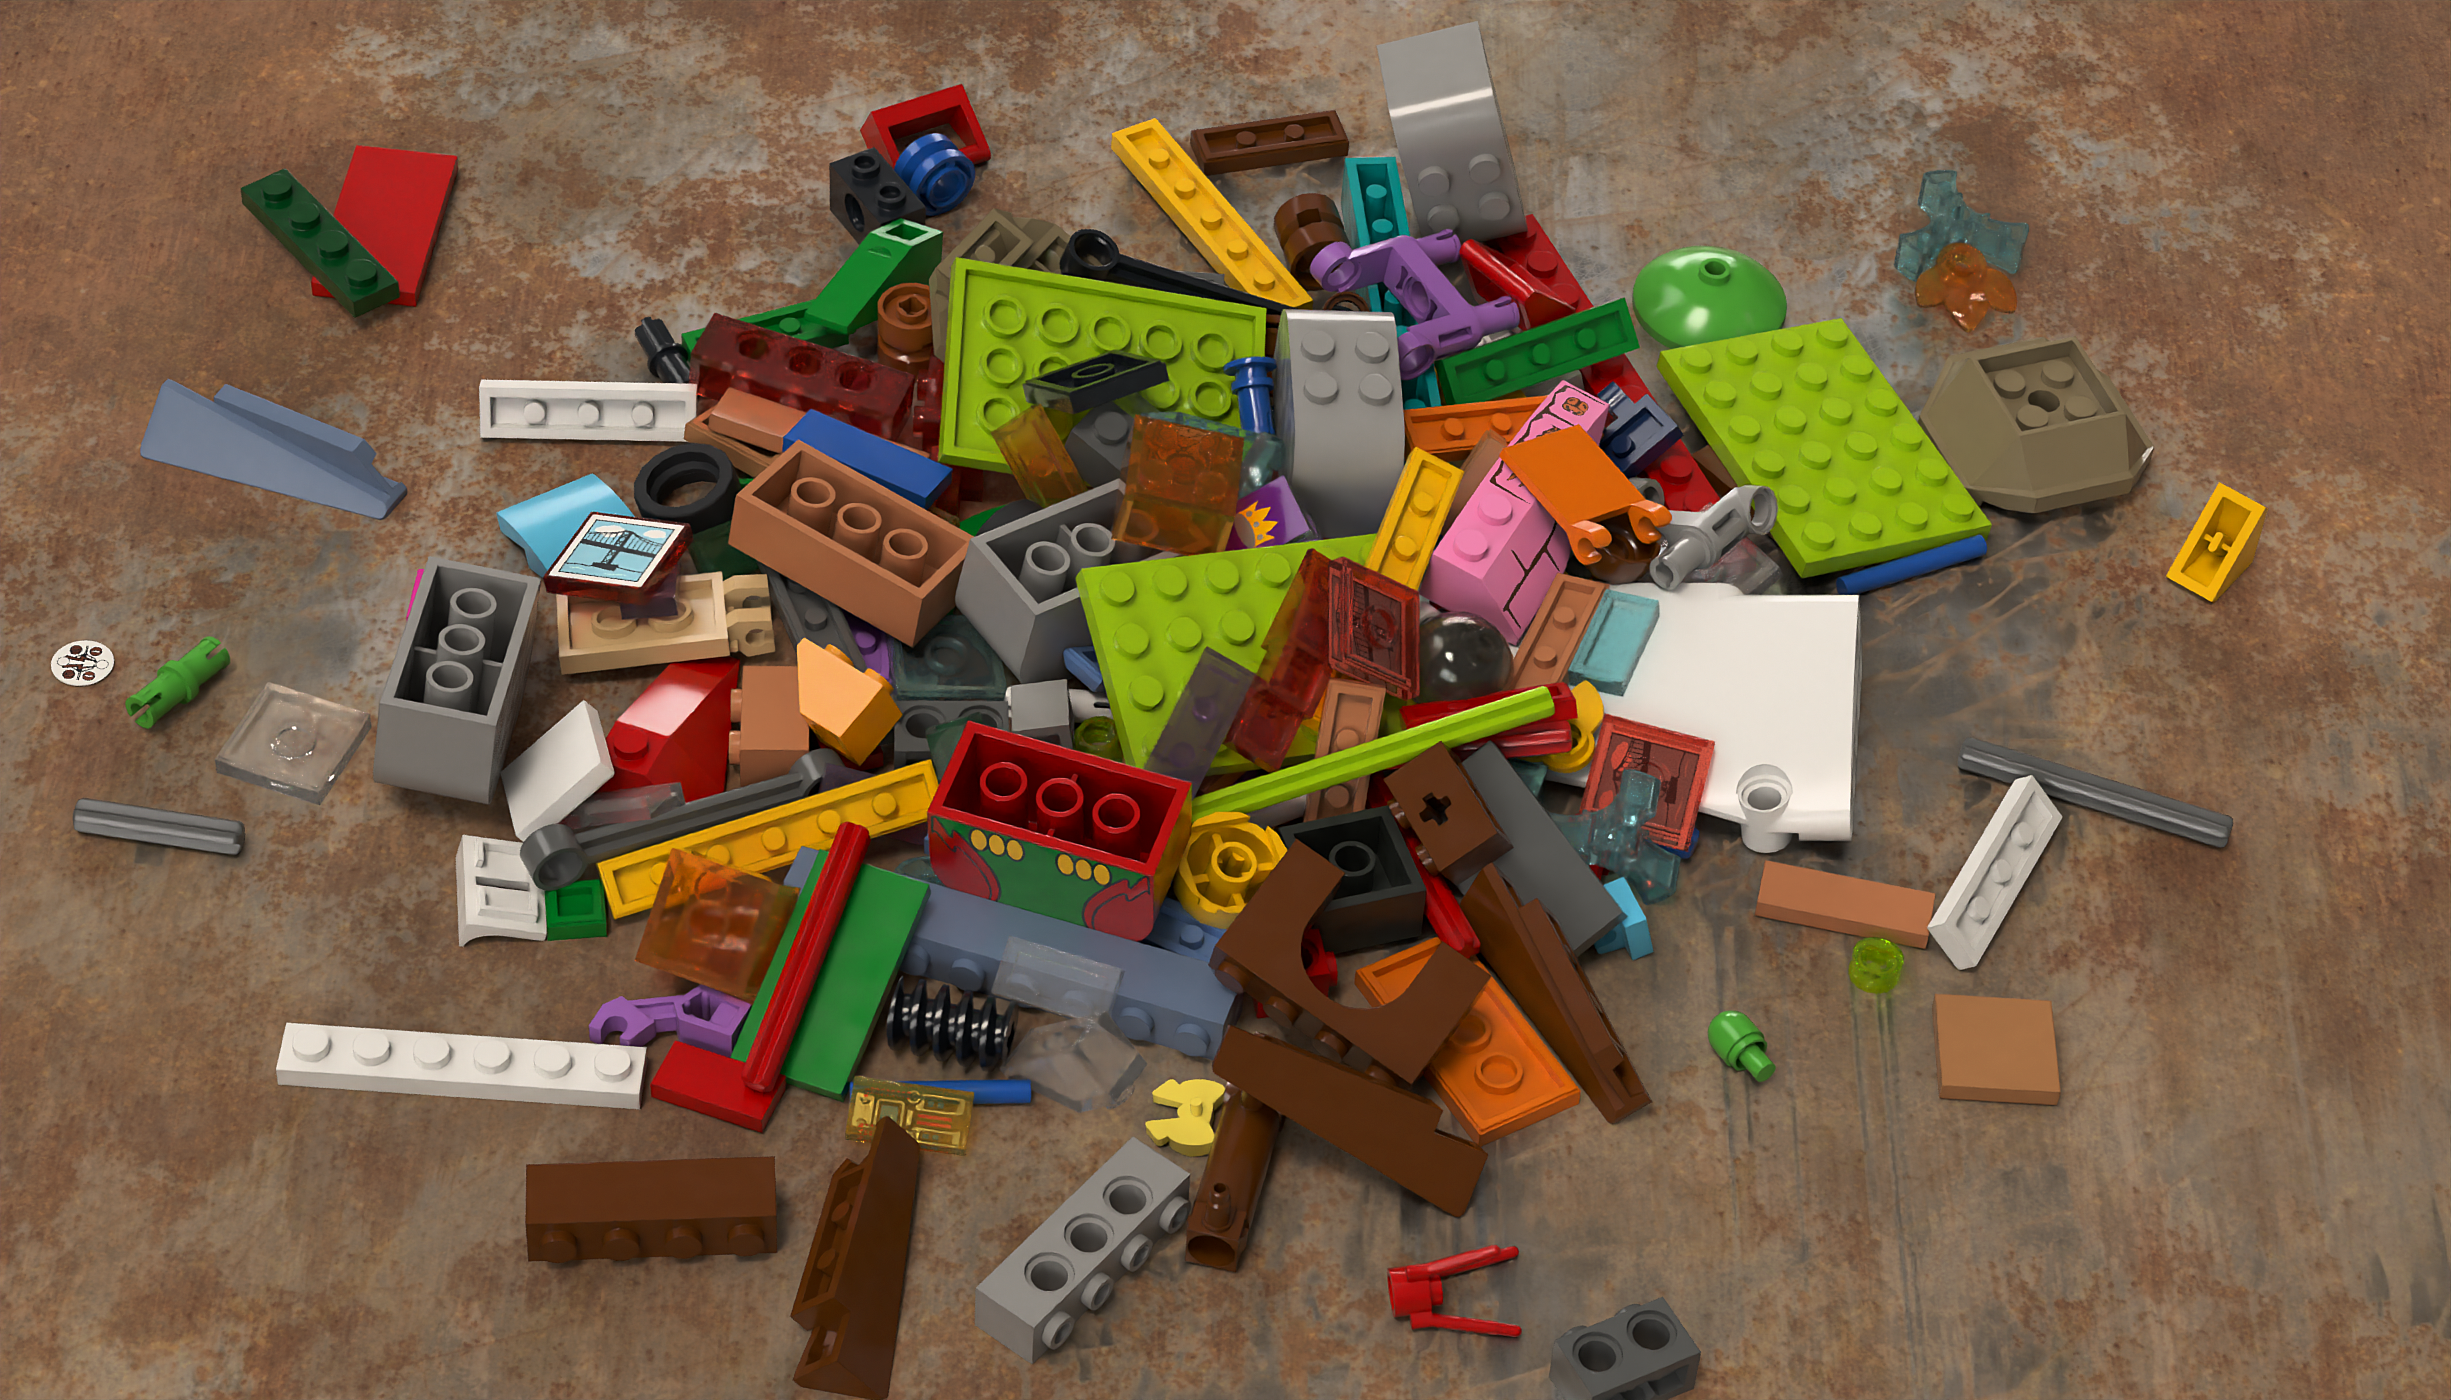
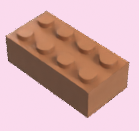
M798 439L736 495L728 544L913 648L956 606L955 595L969 541L974 536Z

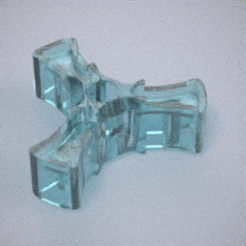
M1936 170L1924 173L1917 205L1930 217V224L1919 230L1899 235L1894 260L1895 268L1915 282H1921L1925 274L1937 265L1940 268L1946 261L1956 259H1969L1975 264H1978V260L1999 266L2011 274L2016 273L2022 263L2029 225L2024 222L1998 221L1991 219L1990 213L1980 214L1964 202L1963 194L1961 192L1958 193L1956 171Z
M1624 769L1622 771L1619 793L1616 794L1613 802L1605 808L1596 812L1585 809L1582 815L1548 813L1588 865L1603 867L1617 873L1619 878L1624 877L1638 891L1644 904H1655L1671 897L1675 893L1681 858L1655 844L1648 837L1649 831L1642 828L1644 823L1656 816L1661 781L1654 776L1640 771Z

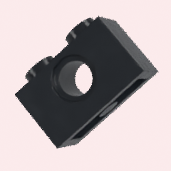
M875 147L829 163L830 211L859 245L871 231L900 218L925 226L926 207Z

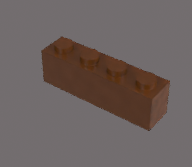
M775 1156L526 1164L525 1226L528 1262L548 1261L564 1263L570 1260L587 1259L626 1261L632 1258L645 1257L687 1259L694 1256L732 1254L748 1257L761 1253H777Z

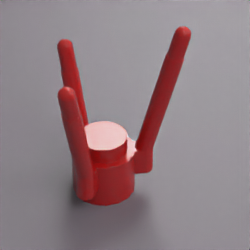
M1491 1245L1429 1263L1388 1268V1292L1394 1318L1409 1316L1411 1329L1437 1327L1496 1336L1519 1337L1522 1329L1518 1325L1432 1313V1306L1443 1305L1441 1277L1515 1258L1519 1255L1518 1248L1510 1246L1500 1249L1497 1245Z

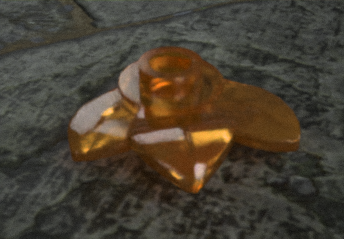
M1952 243L1945 246L1939 252L1935 266L1922 272L1915 285V298L1918 307L1930 308L1943 304L1951 318L1967 333L1973 331L1980 324L1989 307L1995 311L2013 314L2017 307L2016 291L2009 278L2004 273L1987 266L1983 254L1977 248L1966 243ZM1956 262L1962 263L1968 268L1961 267Z

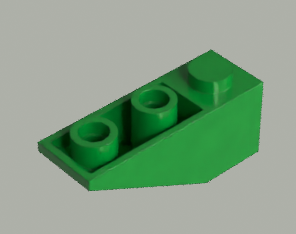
M902 218L871 231L805 311L804 320L824 326L828 333L842 336L854 334L857 329L878 320V301L881 295L890 287L902 283H919L929 286V278L942 260L943 232Z

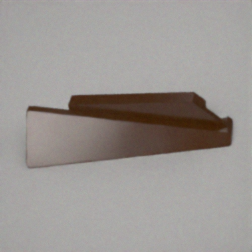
M1493 862L1483 867L1459 904L1480 941V952L1608 1123L1615 1124L1650 1104L1652 1100L1556 916L1538 898L1523 905L1512 881Z
M1228 1024L1212 1062L1214 1074L1451 1215L1460 1217L1464 1214L1488 1154L1478 1144L1436 1128L1443 1113V1110L1429 1098L1260 1032L1252 1034Z

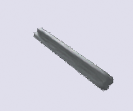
M1967 737L1959 753L1958 766L1963 770L2009 784H2013L2015 779L2033 775L2048 796L2217 848H2224L2233 827V818L2229 815L1977 738Z

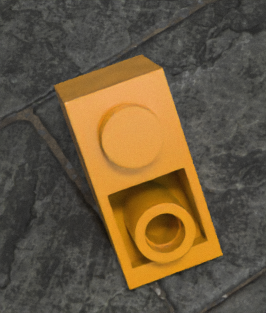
M803 638L797 645L800 714L820 742L861 766L903 716L890 696L894 688L883 676L873 669L867 668L864 673L855 669L853 662L835 646L828 644L825 649H822L808 639Z

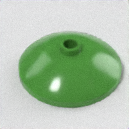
M1689 246L1658 256L1649 262L1638 274L1632 295L1633 310L1640 325L1651 337L1670 349L1782 329L1787 312V300L1784 290L1776 277L1768 269L1743 253L1718 246Z

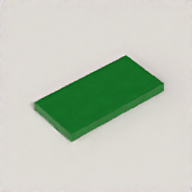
M820 849L730 1056L732 1059L746 1063L828 856V851ZM865 863L861 864L779 1074L786 1076L787 1084L844 1102L850 1088V1082L853 1081L931 895L929 884Z

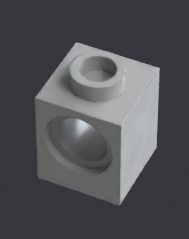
M1067 679L1012 685V733L1076 750L1075 723Z

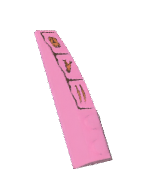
M1562 380L1536 409L1508 446L1577 424L1599 446L1610 404ZM1499 457L1432 553L1419 595L1517 646L1534 620L1556 574H1564L1571 551L1567 533Z

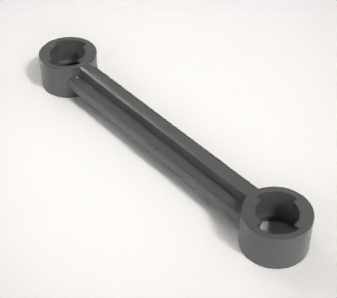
M828 748L816 749L800 757L791 767L789 774L596 829L574 834L573 830L564 824L544 826L526 838L520 849V858L538 888L547 891L558 890L571 885L579 879L588 864L640 850L854 783V779L836 751Z

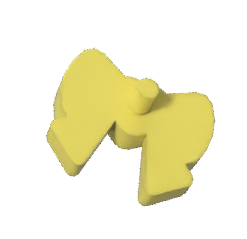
M1174 1079L1166 1081L1152 1092L1153 1102L1178 1108V1118L1147 1121L1145 1123L1147 1134L1157 1146H1163L1169 1142L1171 1149L1182 1155L1195 1157L1209 1154L1215 1136L1212 1130L1214 1110L1223 1103L1225 1087L1215 1081L1205 1079L1188 1080L1181 1084H1178Z

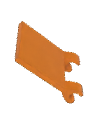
M1579 424L1505 447L1499 455L1564 529L1575 557L1582 564L1590 565L1599 562L1602 556L1595 548L1601 549L1606 547L1612 541L1610 532L1602 525L1596 524L1597 522L1627 512L1636 537L1642 543L1650 544L1659 541L1662 537V534L1656 530L1655 526L1661 528L1669 525L1672 521L1670 511L1661 504L1646 500Z

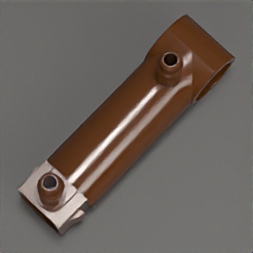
M1229 1082L1226 1085L1222 1113L1191 1215L1187 1219L1185 1261L1236 1272L1241 1252L1247 1246L1248 1232L1252 1224L1278 1132H1281L1286 1116Z

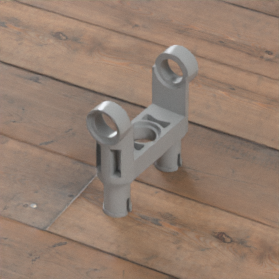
M1634 477L1629 479L1642 495L1645 491L1646 500L1664 506V492L1660 483L1655 479ZM1744 485L1732 489L1705 513L1669 510L1672 515L1670 524L1661 528L1655 526L1666 538L1668 548L1661 546L1659 555L1651 561L1649 568L1652 578L1662 588L1667 589L1670 585V588L1674 589L1693 570L1711 567L1748 534L1764 535L1770 532L1775 524L1778 512L1777 498L1774 492L1766 486ZM1754 499L1755 514L1753 520L1751 521L1750 509L1752 500ZM1571 549L1565 571L1570 576L1589 580L1593 575L1577 560Z

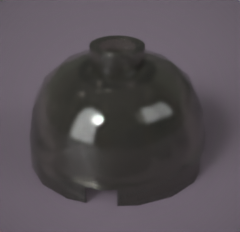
M1465 611L1438 614L1428 619L1404 639L1402 648L1406 647L1405 660L1402 662V681L1408 695L1416 704L1434 701L1468 700L1494 692L1506 691L1510 688L1514 675L1512 651L1506 638L1497 627L1480 615Z

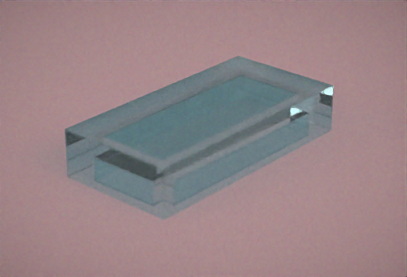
M1606 589L1568 669L1570 685L1577 686L1586 680L1599 692L1623 697L1660 617L1659 600Z

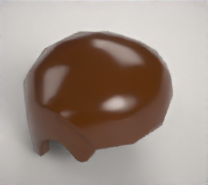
M1627 512L1596 523L1602 525L1610 532L1612 541L1606 547L1601 549L1595 548L1602 556L1599 562L1590 565L1583 564L1595 578L1610 584H1627L1640 580L1650 572V563L1659 555L1661 545L1657 542L1650 544L1642 543L1633 531Z

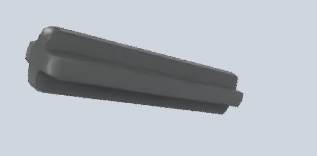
M90 798L79 799L73 811L74 829L83 833L229 855L239 854L245 842L244 824L237 820Z

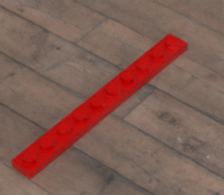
M1533 214L1525 216L1527 232L1486 241L1490 248L1511 257L1573 307L1576 313L1594 307ZM1625 353L1579 369L1582 375L1584 390L1598 399L1597 394L1614 381L1634 404L1645 394H1648L1655 401ZM1609 412L1607 413L1605 427H1608L1615 421ZM1681 439L1637 475L1638 478L1655 479L1660 483L1664 492V506L1668 510L1705 513L1720 500ZM1745 537L1711 567L1697 570L1706 583H1719L1756 573L1759 557Z

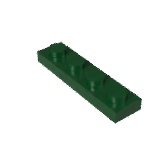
M286 168L241 188L242 204L354 318L400 297L399 282Z

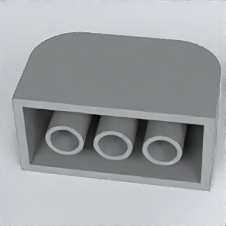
M1478 21L1376 45L1392 127L1422 237L1439 233L1444 229L1453 230V235L1458 236L1462 246L1469 239L1481 243L1527 232L1528 228L1516 170Z
M1283 309L1273 358L1276 360L1277 368L1272 371L1278 478L1284 475L1301 512L1310 511L1323 539L1377 534L1404 468L1405 427L1394 314L1392 312Z
M1146 467L971 538L956 590L955 603L959 611L1022 684L1062 679L1069 680L1076 676L1066 668L1063 656L1065 648L1094 646L1075 577L1082 568L1208 554L1211 551L1214 540L1152 470Z
M431 556L428 557L379 703L373 766V780L375 783L482 804H491L526 687L534 642L541 578Z

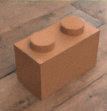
M743 666L742 689H731V723H741L740 731H729V765H740V787L789 774L793 764L800 757L810 752L811 728L800 714L798 666Z

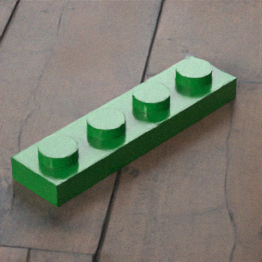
M1620 298L1434 361V365L1447 405L1485 402L1640 348L1626 300L1625 298Z

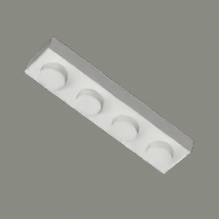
M481 380L479 386L480 438L688 442L684 440L685 424L697 417V384Z
M2033 775L2014 780L1927 927L1958 970L1977 966L2062 819V815Z

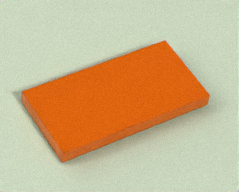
M1434 937L1356 970L1354 984L1372 1008L1385 1005L1406 991L1441 944L1439 937ZM1476 955L1470 956L1469 960L1489 973ZM1492 976L1480 999L1424 1073V1077L1472 1141L1480 1147L1578 1105L1581 1094L1578 1086Z

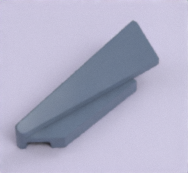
M167 379L160 388L140 447V454L146 459L379 520L385 519L407 495V487L402 482L398 483L383 477L371 463L377 453L365 439L228 384H225L214 396L213 402L183 385Z

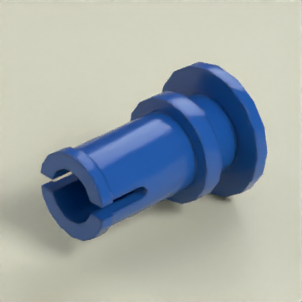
M1261 356L1244 357L1224 365V374L1235 376L1236 381L1231 383L1232 394L1238 395L1242 430L1241 440L1252 442L1275 437L1269 392L1274 389L1273 379L1267 377L1268 372L1277 368L1276 360L1273 358Z

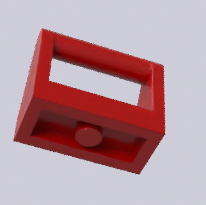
M962 84L872 111L860 129L867 148L875 147L893 169L900 156L893 140L947 123L951 125L966 145V147L958 150L963 152L974 165L991 159L989 146Z
M1473 239L1465 241L1460 247L1459 254L1475 301L1480 305L1497 300L1502 296H1510L1512 298L1510 303L1515 302L1517 304L1520 320L1518 326L1511 330L1515 334L1576 313L1573 307L1511 257Z

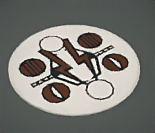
M88 640L76 641L63 646L55 653L51 661V670L54 676L61 682L73 686H86L97 683L104 679L114 666V657L110 649L101 643Z

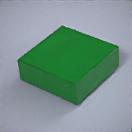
M601 879L575 881L571 885L558 890H545L548 941L607 937L604 888Z

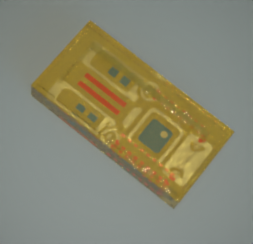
M854 1076L845 1140L872 1143L876 1130L875 1125L881 1118L889 1116L919 1143L920 1150L966 1156L974 1092Z

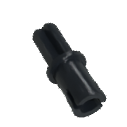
M649 316L641 320L642 324L635 329V337L648 357L647 366L651 374L660 378L663 383L697 384L698 399L703 392V387L687 363L688 352L684 346L675 343L661 319L652 320Z

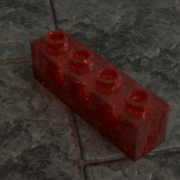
M714 313L691 352L689 384H697L698 395L720 401L727 389L731 387L806 413L813 409L872 435L897 442L912 412L916 375Z

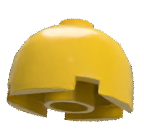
M1215 812L1197 819L1192 824L1190 839L1172 880L1174 893L1187 913L1202 924L1219 929L1229 928L1287 852V848L1278 833L1268 825L1264 831L1258 825L1248 822L1251 816L1241 812Z

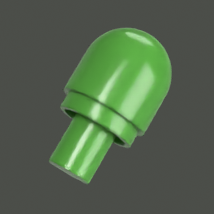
M1728 1010L1719 1013L1712 1019L1708 1028L1709 1043L1729 1067H1734L1737 1071L1747 1069L1758 1082L1765 1081L1772 1076L1776 1066L1765 1054L1767 1042L1764 1040V1035L1745 1014L1735 1010Z

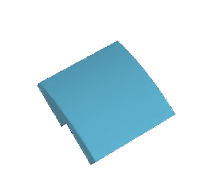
M593 473L496 512L501 532L524 548L529 568L552 585L569 579L549 574L593 514L637 520L615 492Z

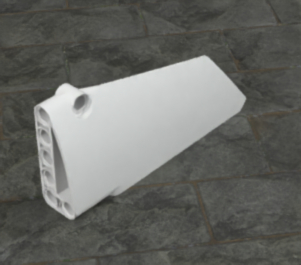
M1420 583L1414 599L1417 602L1424 601L1429 603V599L1419 595L1422 585ZM1657 583L1610 584L1609 602L1568 683V687L1572 690L1581 682L1589 681L1600 694L1604 706V719L1593 734L1596 745L1594 757L1587 766L1572 773L1554 772L1548 769L1543 762H1520L1514 759H1507L1518 774L1590 789L1607 725L1704 750L1705 754L1699 766L1701 782L1694 811L1741 824L1742 841L1749 849L1755 852L1770 853L1785 848L1791 841L1792 833H1799L1800 841H1852L1862 683L1860 596L1744 595L1737 587L1725 583H1680L1674 589H1671L1670 585L1667 589L1662 588ZM1442 608L1438 609L1445 617L1446 626L1441 638L1427 649L1441 700L1497 692L1527 631L1517 646L1453 612H1447Z

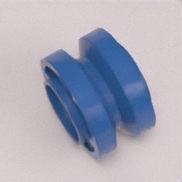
M939 133L928 134L912 142L899 156L894 167L895 172L924 204L926 215L937 216L955 208L968 195L975 180V167L972 161L963 152L959 151L957 146L947 136Z

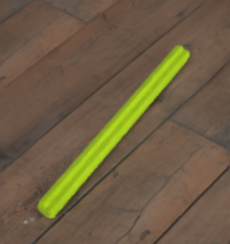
M1541 686L1192 798V824L1197 819L1215 812H1241L1247 814L1409 762L1439 741H1442L1449 748H1453L1552 716L1555 713L1552 696L1547 687Z

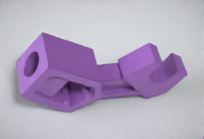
M702 984L685 995L629 1001L620 996L601 1006L589 1024V1038L594 1043L603 1044L607 1034L613 1031L623 1032L619 1037L621 1046L642 1047L653 1039L656 1033L676 1030L680 1042L730 1058L752 1008V1004Z

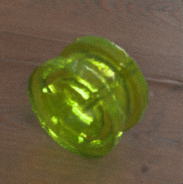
M1879 937L1864 938L1853 947L1852 958L1848 967L1849 978L1857 988L1867 993H1886L1894 989L1899 982L1900 971L1904 964V955L1895 943Z

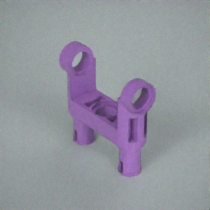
M1444 229L1439 233L1418 239L1401 235L1353 250L1347 243L1334 242L1322 249L1315 256L1310 266L1312 276L1324 290L1329 292H1349L1383 282L1417 321V325L1407 327L1406 330L1408 332L1397 338L1401 380L1404 381L1412 380L1422 375L1433 364L1434 360L1476 347L1484 336L1516 328L1520 320L1517 304L1515 302L1510 303L1512 299L1510 296H1502L1497 300L1473 307L1467 303L1436 267L1448 262H1456L1460 258L1461 244L1458 236L1453 235V230ZM1343 263L1337 270L1331 273L1336 266Z

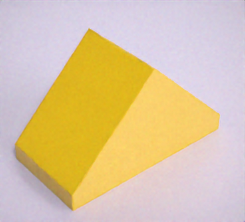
M2219 482L2166 577L2215 603L2253 562L2268 508Z

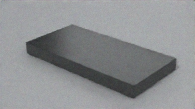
M1489 740L1462 762L1514 846L1513 849L1493 861V863L1512 881L1523 905L1538 898L1556 916L1577 957L1628 917L1493 741ZM1445 810L1442 811L1440 815L1444 823L1448 820V818L1445 814ZM1480 871L1457 885L1464 896Z

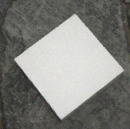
M585 700L579 703L500 772L515 834L523 842L534 831L547 825L559 824L615 774L598 711Z

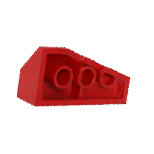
M723 656L671 662L616 720L605 738L615 774L594 792L595 806L634 818L725 792L727 760L729 759V731L732 727L731 689H738L740 659Z

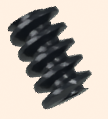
M901 977L895 989L887 1019L886 1035L888 1046L891 1050L899 1051L902 1050L910 1039L912 1053L916 1056H923L933 1044L934 1056L936 1060L942 1062L947 1061L956 1049L957 1062L963 1067L970 1066L979 1054L982 1070L992 1072L998 1066L1001 1059L1005 1063L1010 1054L1018 1023L1019 1002L1012 1000L1004 1014L1001 1015L997 1014L996 997L994 995H989L979 1010L974 1009L972 990L966 989L959 1002L953 1004L951 1003L949 985L943 984L935 998L931 999L928 998L926 980L920 979L912 993L909 994L905 993L904 978Z

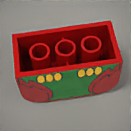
M968 720L927 811L930 864L938 879L948 888L1138 942L1151 933L1190 839L1192 831V783Z

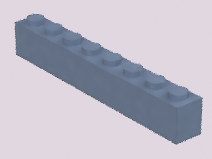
M801 846L776 894V934L783 935L819 850ZM902 875L927 883L931 889V895L900 966V970L907 974L921 975L955 985L962 990L968 989L986 995H994L997 998L1010 1002L1016 1000L1019 1002L1020 1007L1035 1008L1066 1017L1075 1023L1090 1024L1121 1033L1134 1040H1145L1179 1050L1189 1056H1200L1210 1060H1214L1228 1024L1236 1027L1243 1009L1244 992L1242 994L1235 993L1225 987L1216 978L1215 970L1208 966L1209 962Z

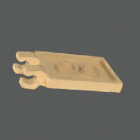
M721 571L646 580L641 587L605 584L556 590L558 647L562 675L730 656V652H737L738 650L747 657L775 652L767 574L734 575L723 581ZM749 596H759V597H760L759 599H756V600H747V599H746V598L749 597ZM754 629H761V630H763V631L760 632V633H750V632H749V631L754 630Z

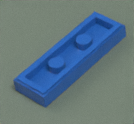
M810 409L783 437L782 452H785L799 439L925 510L938 499L952 482V468L813 409Z

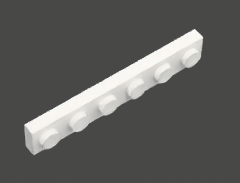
M286 1023L276 1074L278 1085L640 1109L647 1068V1047Z

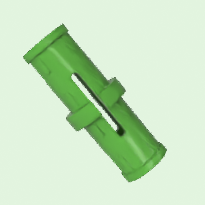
M207 636L180 660H170L158 669L156 679L136 694L127 698L125 705L130 717L145 705H149L150 708L135 722L143 728H151L178 703L186 704L198 695L200 685L229 665L230 656L227 649H222L208 660L206 657L221 642L214 637Z

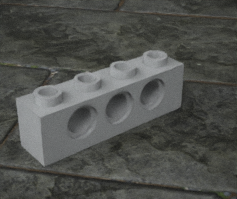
M1132 1137L976 1287L975 1326L1030 1364L1039 1359L1049 1348L1054 1350L1060 1347L1070 1335L1074 1323L1088 1309H1098L1109 1297L1114 1283L1128 1270L1131 1272L1138 1270L1148 1258L1152 1246L1166 1232L1170 1234L1175 1233L1186 1221L1191 1210V1203L1188 1202L1190 1173L1137 1138Z

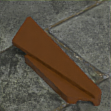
M889 1116L881 1118L875 1125L876 1130L870 1151L863 1161L858 1164L846 1158L831 1178L790 1315L805 1330L813 1329L793 1377V1381L803 1388L870 1400H883L888 1397L920 1152L919 1143Z

